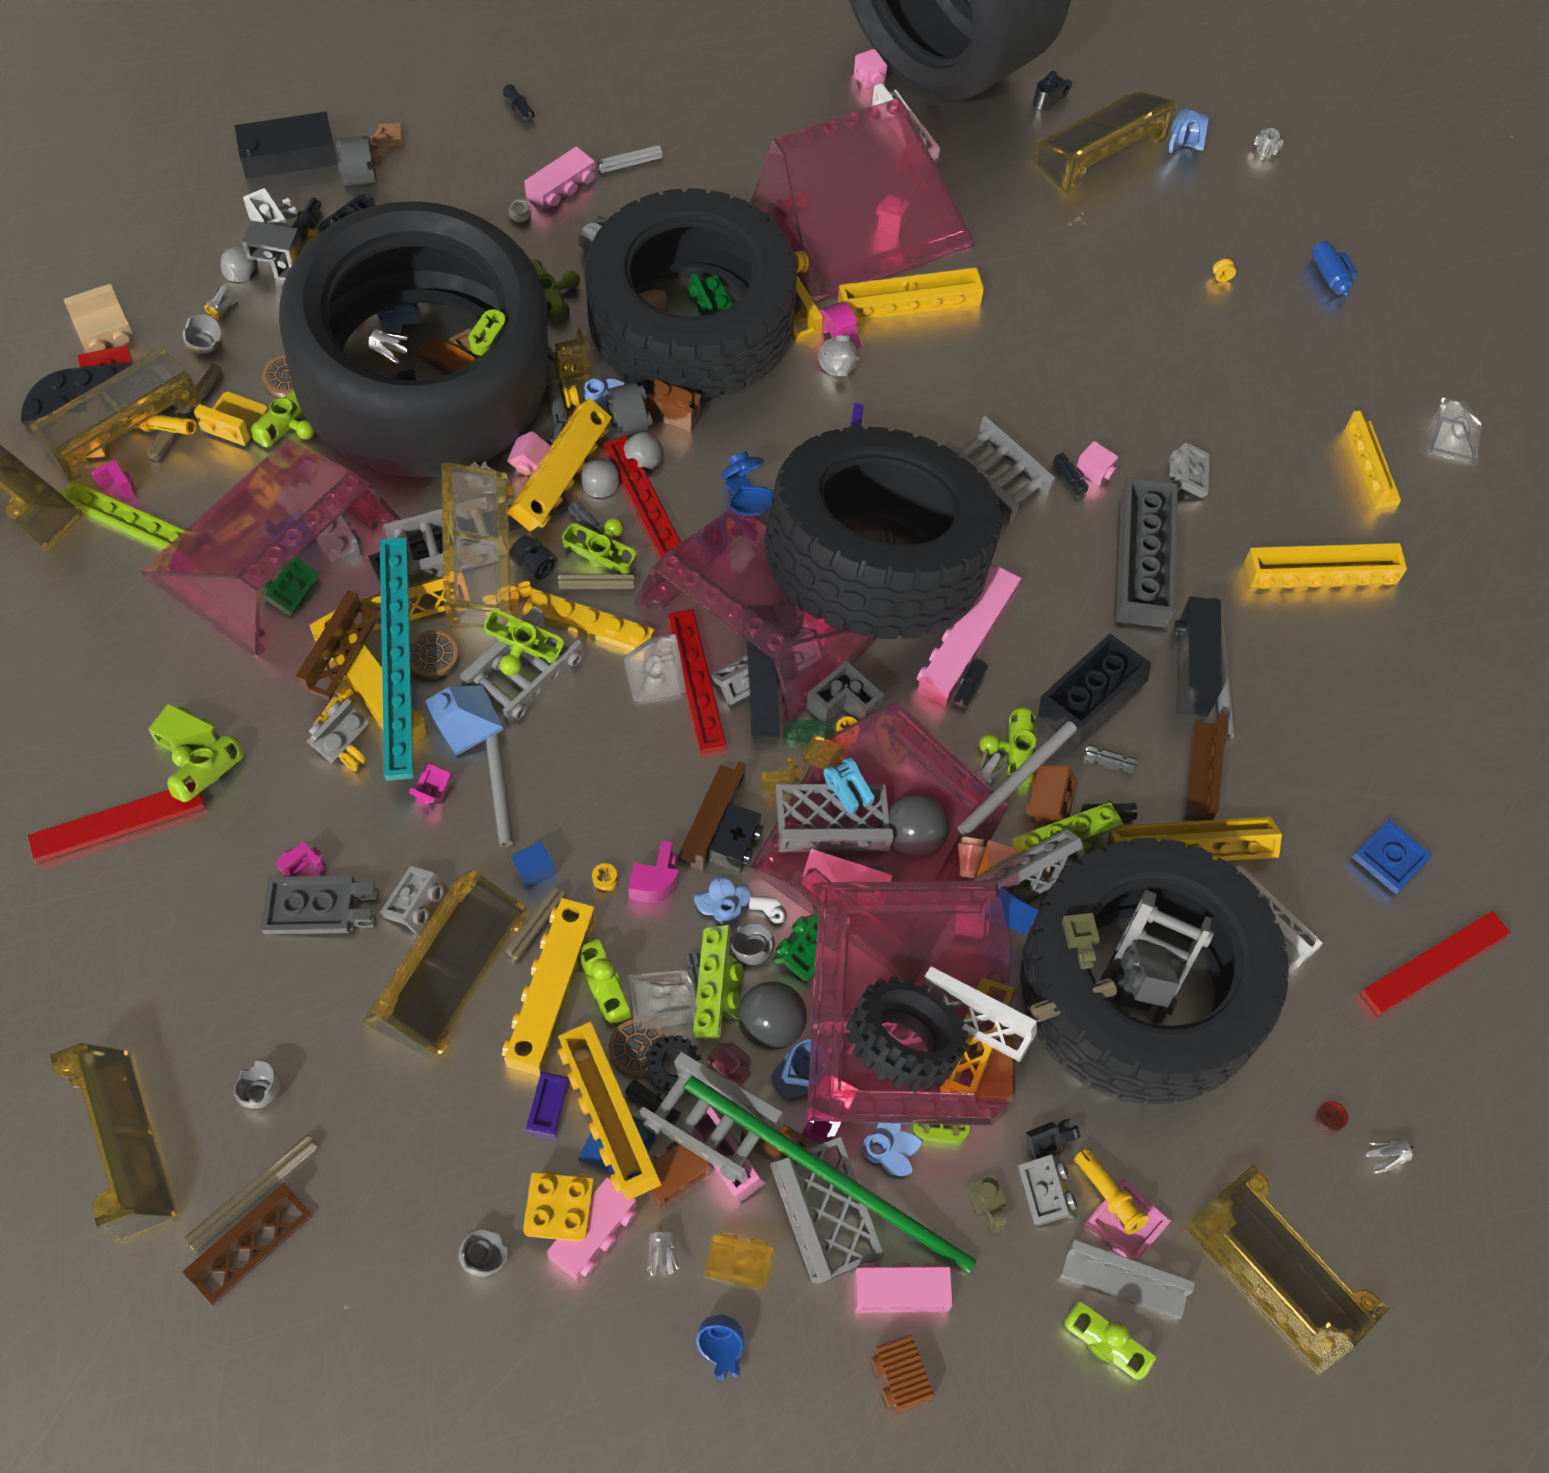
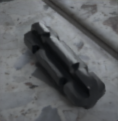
M1062 452L1054 457L1053 463L1058 469H1061L1060 472L1069 485L1074 486L1072 489L1077 495L1085 494L1088 491L1089 485L1084 479L1081 480L1082 476L1072 462H1068L1070 459Z

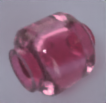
M733 1042L717 1044L707 1057L709 1061L708 1068L734 1084L742 1085L751 1074L749 1070L751 1058Z

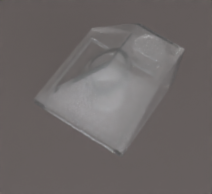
M1441 398L1431 416L1427 453L1476 464L1481 423L1466 403Z
M675 634L650 638L623 657L634 705L686 695L681 657Z
M686 971L628 975L627 980L635 1030L693 1025L697 1005L693 982Z

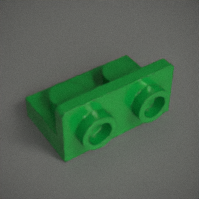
M696 273L691 274V284H688L690 296L697 301L700 315L715 314L732 306L718 276L699 280Z
M293 555L289 562L285 560L281 562L275 571L279 576L274 582L269 579L260 591L264 594L260 601L262 604L265 605L268 601L288 616L291 615L320 575L318 571L295 555Z
M816 914L805 917L801 916L795 921L791 928L793 932L788 938L783 939L775 950L777 954L773 958L776 964L784 963L803 981H808L840 937Z

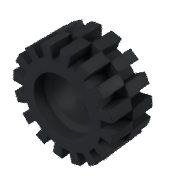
M680 1035L667 1036L653 1043L650 1046V1051L646 1052L645 1057L648 1058L647 1061H644V1067H647L648 1071L645 1074L647 1077L650 1076L652 1078L650 1082L653 1085L657 1084L659 1086L658 1089L670 1091L679 1078L678 1075L667 1073L663 1068V1058L668 1052H676L677 1054L682 1052L697 1062L702 1060L701 1054H696V1051L699 1049L696 1045L692 1046L690 1044L692 1042L690 1039H683V1036Z

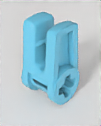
M852 758L844 759L842 764L834 768L830 766L824 769V777L828 786L835 792L850 815L858 810V801L864 807L874 802V795Z

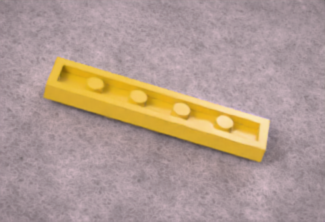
M532 589L523 607V615H526L536 606L543 612L544 622L642 655L646 654L655 635L653 628L536 589Z

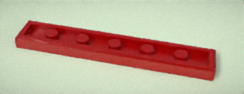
M628 436L604 443V449L610 461L617 467L619 479L661 562L665 563L686 555V550L644 468L638 467L636 459H627L623 447L629 439Z
M694 609L668 613V620L699 752L704 754L726 750L727 744Z
M191 782L185 784L189 792H192L196 784ZM166 790L29 834L28 839L34 861L39 863L205 809L201 793L189 801L182 802L172 797L170 791Z
M1491 911L1366 987L1360 993L1375 1013L1380 1016L1505 939L1511 932L1496 913Z

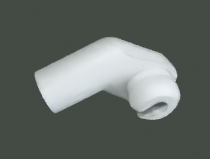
M750 895L749 909L763 910L773 923L779 924L784 922L787 913L777 898Z

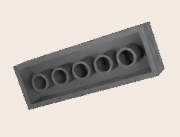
M1127 478L1121 494L1116 622L1168 628L1175 612L1178 484Z

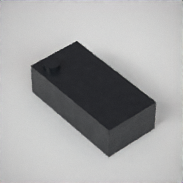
M327 111L234 125L240 161L246 179L338 165Z
M1189 596L1180 619L1175 620L1173 634L1177 635L1176 713L1208 717L1221 693V600Z
M1109 634L1040 697L1038 715L1057 729L1062 727L1067 721H1071L1076 726L1077 731L1070 739L1080 745L1148 681L1151 662L1115 636Z

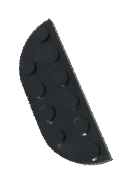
M119 363L59 370L43 377L31 388L23 402L21 422L24 425L55 422V419L60 416L88 415L89 398H100L103 407L108 408L109 416L123 415L127 407H135L140 411L146 409L161 411L177 409V404L167 383L157 373L144 366Z

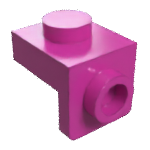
M115 460L101 465L92 471L100 489L115 483L125 500L135 496L131 486L135 485L128 471L122 472Z
M426 762L416 788L411 787L409 793L415 795V801L430 807L432 803L442 804L454 773Z
M304 841L294 849L284 852L276 862L284 877H295L310 864L320 874L325 872L322 861L325 860L323 855L315 846L310 849Z

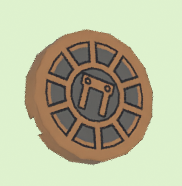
M280 355L271 359L262 371L263 384L275 397L284 398L294 391L286 355Z
M429 630L417 634L410 640L411 672L413 675L423 680H437L445 674L447 676L452 673L457 666L459 652L456 642L450 635L442 631Z
M641 1018L628 1020L620 1024L611 1035L609 1041L610 1059L614 1067L623 1075L642 1078L646 1076L645 1072L648 1071V1068L644 1067V1061H647L648 1058L645 1057L646 1052L650 1051V1046L666 1036L661 1028L652 1021Z

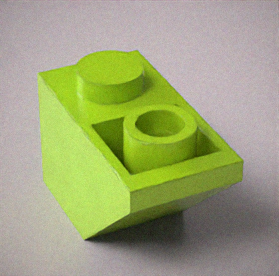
M170 704L166 705L148 729L156 743L172 751L179 746H187L192 750L210 746L219 739L215 730L216 726L211 721L205 718L200 720L184 707L176 708Z

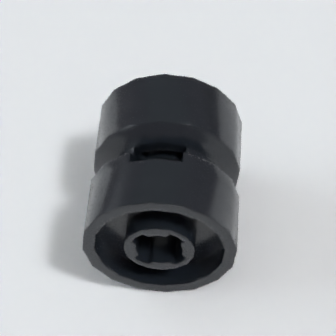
M527 533L517 539L509 552V558L520 568H523L524 572L535 582L545 580L558 564V557L547 547H544L543 543L532 533Z

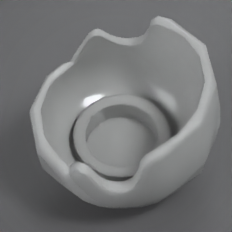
M243 246L230 247L221 256L222 275L229 281L246 282L250 280L253 271L257 272L258 261L247 259Z
M197 314L187 319V324L183 329V340L187 348L195 353L208 354L216 350L221 342L222 332L218 320L206 314Z
M650 432L635 434L625 442L623 447L626 458L636 459L638 467L644 466L652 469L658 466L664 457V448L661 442Z
M592 460L586 463L582 469L581 480L583 490L590 496L604 498L613 495L619 488L618 469L609 460Z
M750 923L737 927L734 936L730 937V945L734 956L739 961L753 966L763 963L770 957L774 950L775 940L772 932L763 924Z
M256 1060L252 1068L240 1071L239 1079L234 1085V1097L245 1108H263L272 1103L280 1092V1077L270 1062Z
M480 1228L470 1231L460 1242L458 1258L467 1273L483 1278L496 1274L505 1265L509 1246L503 1242L498 1232Z

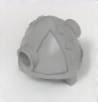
M850 336L830 338L822 344L818 352L820 366L825 372L834 376H848L860 360L858 349L854 342L850 340Z

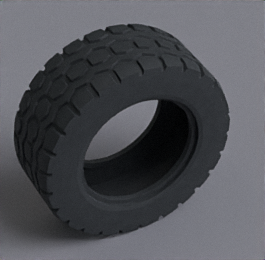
M687 188L686 192H683L682 189H671L663 191V195L656 192L641 197L640 202L634 200L622 207L620 212H615L604 223L603 227L599 229L593 239L587 254L585 267L590 333L604 360L625 380L630 379L631 383L635 382L637 386H643L646 391L651 388L653 392V383L656 379L699 394L701 399L719 397L720 392L727 395L741 390L744 385L749 386L763 376V373L766 374L772 369L785 351L794 323L797 283L796 261L791 246L780 227L773 220H770L769 216L756 206L752 208L751 203L735 196L730 199L729 194L711 190L710 193H706V189ZM682 271H699L725 279L734 285L743 296L735 304L718 313L699 317H685L669 314L653 307L639 293L651 282L662 276Z
M861 426L843 428L842 431L839 429L830 430L822 433L820 436L811 437L804 441L802 445L797 446L789 454L778 471L764 538L766 560L772 577L779 588L784 589V594L796 605H801L802 610L816 619L824 618V623L841 630L849 628L850 633L867 637L875 634L876 638L896 639L898 635L902 639L922 637L924 633L926 635L934 634L944 630L946 626L950 627L956 624L977 603L984 589L1000 538L1002 527L1001 510L994 489H991V484L982 473H977V468L967 459L959 458L958 453L944 445L938 446L936 441L920 435L914 437L913 433L894 429L889 431L888 428L868 426L867 429H864ZM851 517H868L889 521L914 532L926 543L899 545L872 540L853 532L838 520Z
M1156 838L1132 839L1130 843L1127 840H1123L1087 853L1065 869L1057 878V882L1052 884L1027 936L1020 972L1021 985L1023 987L1022 995L1027 1013L1031 1015L1030 1007L1046 1000L1049 1003L1054 1002L1056 1005L1055 1012L1060 1011L1058 1016L1037 1022V1035L1041 1041L1045 1040V1047L1060 1064L1064 1063L1067 1065L1065 1069L1083 1083L1086 1081L1090 1082L1092 1088L1107 1095L1113 1096L1117 1094L1119 1099L1131 1102L1144 1103L1147 1100L1149 1104L1174 1103L1175 1099L1182 1102L1202 1096L1204 1092H1211L1227 1082L1230 1077H1233L1266 1040L1281 1015V1007L1284 1006L1288 990L1289 964L1287 951H1284L1286 945L1279 923H1274L1276 916L1265 898L1258 897L1260 894L1259 890L1244 875L1239 877L1237 875L1238 870L1220 857L1217 860L1212 859L1213 854L1193 845L1190 848H1186L1184 842L1161 839L1160 842H1157ZM1145 890L1157 894L1154 905L1158 907L1159 911L1200 928L1206 916L1212 918L1210 930L1214 931L1213 937L1208 947L1202 946L1200 950L1210 968L1214 983V1003L1211 1013L1192 1023L1167 1026L1148 1023L1122 1011L1108 997L1103 998L1099 992L1095 993L1093 991L1094 983L1097 982L1091 968L1081 969L1078 961V949H1068L1062 925L1063 916L1093 913L1098 929L1110 922L1131 918ZM1186 936L1189 940L1193 942V938Z

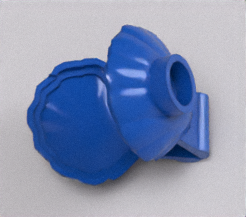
M747 451L730 457L728 459L730 465L721 474V478L725 480L726 487L733 494L728 502L729 508L740 516L752 517L762 515L770 509L773 490L767 487L753 486L745 475L762 467L765 460L760 457H749Z

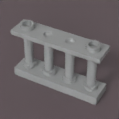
M987 416L982 418L979 435L961 448L956 447L951 441L944 445L958 453L959 458H965L977 468V473H982L991 484V489H994L997 495L1001 517L1008 524L1016 519L1020 501L1038 488L1047 495L1052 491L1055 481L1052 473L1041 466L1003 432L997 423L992 422ZM986 441L997 449L979 463H974L967 457L969 453ZM1005 456L1013 466L996 479H991L984 471ZM1021 472L1031 480V482L1013 495L1008 494L1001 488Z
M484 497L384 524L387 539L410 538L423 535L430 557L414 561L408 543L409 584L455 571L464 572L504 560L500 539L489 538L481 516L487 513ZM472 519L480 543L465 547L457 523ZM447 527L455 550L440 554L432 531Z
M536 606L521 618V620L546 630L544 628L543 612ZM520 634L517 636V639L526 642L530 640V637ZM548 637L546 643L556 648L557 640ZM497 640L460 674L462 686L483 685L486 692L505 707L503 709L505 722L510 725L515 719L519 720L522 718L527 708L566 671L580 663L583 657L581 641H575L570 647L563 644L561 655L551 665L542 657L536 658L527 653L521 654L541 670L542 673L533 682L520 672L511 676L507 675L524 689L517 697L512 699L488 680L495 671L500 670V660L504 656L509 655L512 649L511 646Z
M1145 890L1100 981L1108 978L1111 979L1114 974H1117L1121 966L1122 956L1125 951L1129 950L1133 940L1166 948L1170 957L1182 963L1176 972L1180 985L1169 1006L1155 1005L1158 1007L1156 1022L1162 1023L1166 1014L1171 1016L1177 1004L1175 997L1202 946L1207 948L1210 944L1214 931L1210 930L1212 920L1210 917L1206 916L1201 927L1197 928L1159 911L1158 907L1154 905L1157 894ZM1146 922H1157L1193 938L1194 940L1189 950L1185 951L1147 934L1146 930L1143 929Z
M680 1052L674 1061L679 1078L655 1113L645 1107L641 1108L639 1112L644 1122L643 1126L655 1135L661 1132L720 1169L719 1173L729 1181L735 1182L737 1179L745 1184L748 1177L746 1170L741 1166L759 1140L758 1136L749 1131L730 1160L715 1151L735 1122L726 1115L723 1116L705 1144L690 1136L710 1106L706 1102L699 1099L680 1128L667 1122L665 1118L685 1091L683 1087L691 1075L778 1131L785 1124L783 1112Z

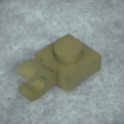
M1093 913L1063 916L1062 925L1068 949H1078V961L1081 969L1093 968L1092 962L1096 961L1093 945H1098L1100 940Z
M993 1174L968 1183L966 1190L977 1216L986 1213L994 1233L1006 1229L1005 1225L1008 1222L1000 1207L1005 1206L1007 1201L996 1175Z

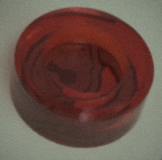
M1328 1101L1318 1108L1316 1121L1324 1131L1336 1133L1346 1126L1348 1113L1340 1103Z

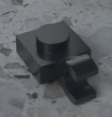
M1070 1118L1060 1121L1058 1125L1052 1121L1026 1132L1033 1160L1048 1155L1055 1156L1064 1152L1062 1144L1081 1137L1079 1127L1077 1125L1073 1126Z

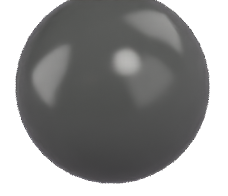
M909 794L899 798L889 807L890 829H893L894 838L891 848L896 853L910 859H924L933 856L944 846L949 834V820L944 808L935 799L922 794Z
M777 981L760 983L752 987L741 1000L738 1012L739 1027L743 1035L752 1044L760 1048L777 1050L788 1047L796 1042L805 1030L807 1023L805 1003L800 994L785 983Z

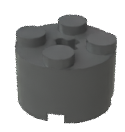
M369 136L336 139V149L340 156L338 166L344 186L376 183L375 162L372 156Z
M635 382L605 389V394L610 393V399L606 400L608 414L612 417L610 420L612 428L618 427L619 433H615L617 438L648 430V426L652 425V418L649 410L645 411L643 401L646 400V394L643 386H637Z

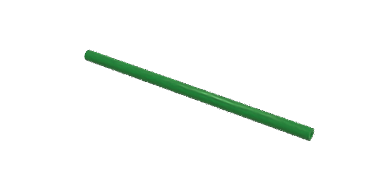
M691 1075L683 1087L684 1089L965 1272L970 1273L976 1264V1259L695 1076Z

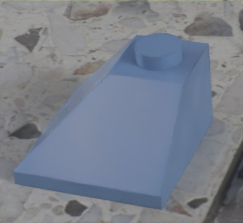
M483 685L448 687L425 700L436 725L456 755L504 730Z

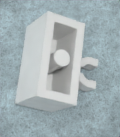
M265 188L243 197L248 216L252 221L287 226L286 219L298 216L295 207L291 206L289 198L282 200L276 205Z

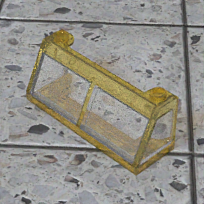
M441 463L444 608L450 628L484 626L489 613L496 609L511 616L518 615L517 599H512L510 571L508 504L509 499L514 498L513 483H508L507 473L455 463ZM499 615L497 623L507 625L508 619Z

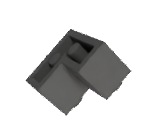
M251 220L242 240L247 259L269 262L274 278L285 281L293 262L303 250L297 228Z
M845 661L808 692L806 708L824 725L829 723L841 711L846 710L864 726L882 711L885 694L848 661Z
M1134 940L1129 950L1124 952L1117 974H1114L1111 978L1117 989V994L1114 995L1116 1004L1150 1011L1153 1004L1168 1007L1180 985L1166 948Z

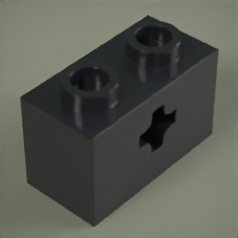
M730 803L709 849V862L739 873L744 864L749 865L754 852L751 846L754 840H760L764 826L760 825L761 814Z

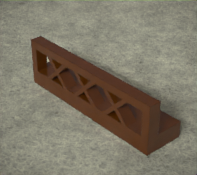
M350 590L346 592L298 671L296 678L301 690L330 701L381 616L379 610L361 604L358 593ZM359 612L370 616L366 623L356 626L354 620ZM356 633V642L343 647V638ZM343 654L345 660L342 665L330 669L329 662L331 658ZM330 676L332 682L327 690L315 686L319 679Z
M1218 714L1213 724L1195 720L1192 725L1184 820H1213L1219 811L1227 715Z
M738 761L735 770L723 765L719 766L677 856L678 862L701 871L704 870L709 859V849L730 803L734 804L745 781L746 764Z
M283 1182L183 1271V1274L214 1306L312 1218L313 1215ZM293 1203L302 1215L293 1223H281L282 1212ZM263 1229H275L274 1240L267 1246H256L257 1234ZM251 1240V1245L245 1246ZM238 1251H250L249 1262L243 1268H231L232 1256ZM226 1263L225 1268H220L223 1264ZM213 1273H225L223 1286L212 1295L203 1282ZM230 1273H236L232 1278H230Z

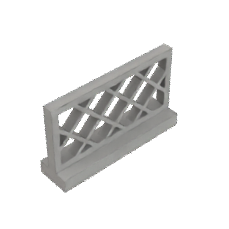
M776 784L779 852H810L811 849L820 852L889 851L894 838L893 829H890L886 785L867 784L872 793H879L880 801L875 806L871 804L865 807L869 812L861 819L855 813L850 815L828 784ZM782 793H793L800 800L791 807L783 800ZM813 793H821L827 800L819 807L809 797ZM803 803L815 811L807 819L796 811ZM830 803H833L842 811L835 819L824 811ZM874 814L882 821L883 828H872L866 821ZM790 815L802 823L797 829H785V820ZM820 815L829 825L825 829H818L811 821ZM847 815L857 824L853 828H844L838 822Z
M841 1137L807 1149L813 1154L819 1152L817 1156L822 1159L825 1150L835 1146L839 1155L835 1168L840 1171L843 1166L844 1174L857 1182ZM789 1156L770 1163L812 1283L825 1282L838 1274L884 1256L866 1206L856 1200L855 1202L851 1201L852 1197L849 1195L845 1198L833 1192L834 1186L830 1183L825 1188L813 1182L815 1173L812 1171L808 1179L799 1175L794 1164L795 1160ZM801 1181L804 1182V1183H806L805 1186H804V1189H803V1186H802V1184H801ZM810 1186L825 1193L819 1208L813 1207L808 1203L806 1196ZM829 1196L844 1202L838 1218L824 1212ZM849 1205L859 1210L861 1218L857 1228L843 1221ZM811 1211L816 1213L815 1218L813 1217ZM821 1216L835 1222L829 1239L820 1235L817 1229ZM840 1226L855 1232L848 1248L834 1242ZM860 1235L869 1239L873 1249L872 1253L863 1256L854 1252ZM822 1241L825 1242V1243H827V1245H826L825 1248H824V1245H823ZM832 1246L846 1252L842 1265L833 1269L828 1259ZM851 1255L858 1258L849 1262Z

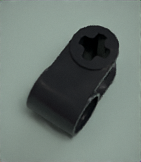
M1055 70L1050 71L1046 77L1037 83L1033 99L1034 107L1042 111L1049 110L1068 94L1072 81L1058 76Z

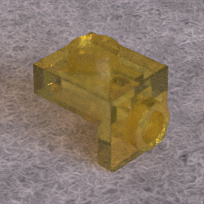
M816 735L813 736L802 756L804 763L821 769L830 766L834 768L842 764L843 760L847 758L844 745Z
M793 756L787 757L786 771L761 772V794L768 793L769 795L776 796V784H795V782H799V766H794Z

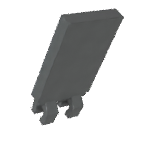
M353 876L268 877L261 931L264 935L349 933V930H354V926L373 928L375 927L376 916L372 915L371 909H356L357 899L363 902L378 901L379 890L375 888L374 882H355Z

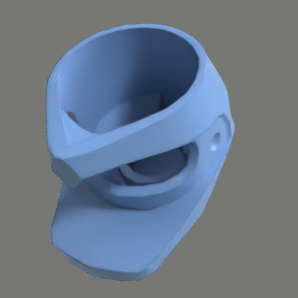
M1187 108L1180 110L1171 125L1169 153L1173 154L1180 146H1190L1194 150H1204L1209 116Z
M810 1038L801 1041L793 1046L772 1072V1081L777 1091L785 1099H796L815 1091L829 1081L831 1075L836 1070V1057L830 1046L822 1040Z

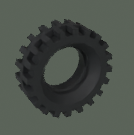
M891 977L888 983L881 978L876 981L875 985L870 984L867 986L849 1017L850 1019L846 1025V1030L850 1031L847 1041L856 1045L852 1053L855 1057H863L865 1062L862 1066L867 1071L873 1068L879 1073L876 1078L882 1082L885 1077L892 1080L893 1087L900 1089L902 1084L908 1085L910 1092H917L918 1088L922 1086L928 1092L933 1089L935 1084L941 1087L946 1079H949L968 1047V1043L965 1042L969 1036L968 1031L961 1029L965 1021L962 1017H955V1006L953 1004L947 1006L942 1001L944 998L942 994L938 993L935 996L928 991L929 986L923 984L920 988L914 985L913 979L906 978L904 983L899 982L897 977ZM882 1023H896L911 1029L922 1039L928 1052L917 1051L901 1044L887 1032Z

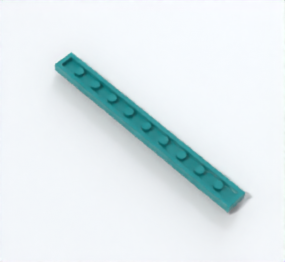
M407 538L380 539L384 777L386 781L413 779Z

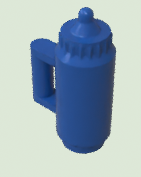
M1328 241L1318 243L1312 249V258L1323 278L1334 293L1349 295V290L1353 285L1352 280L1356 279L1359 275L1346 253H1338L1333 244H1329Z

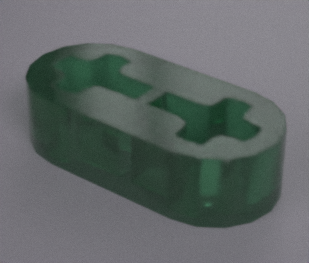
M791 720L784 725L782 738L786 745L793 748H826L833 741L834 729L826 721ZM792 730H797V738L792 737ZM819 731H824L825 738H819Z

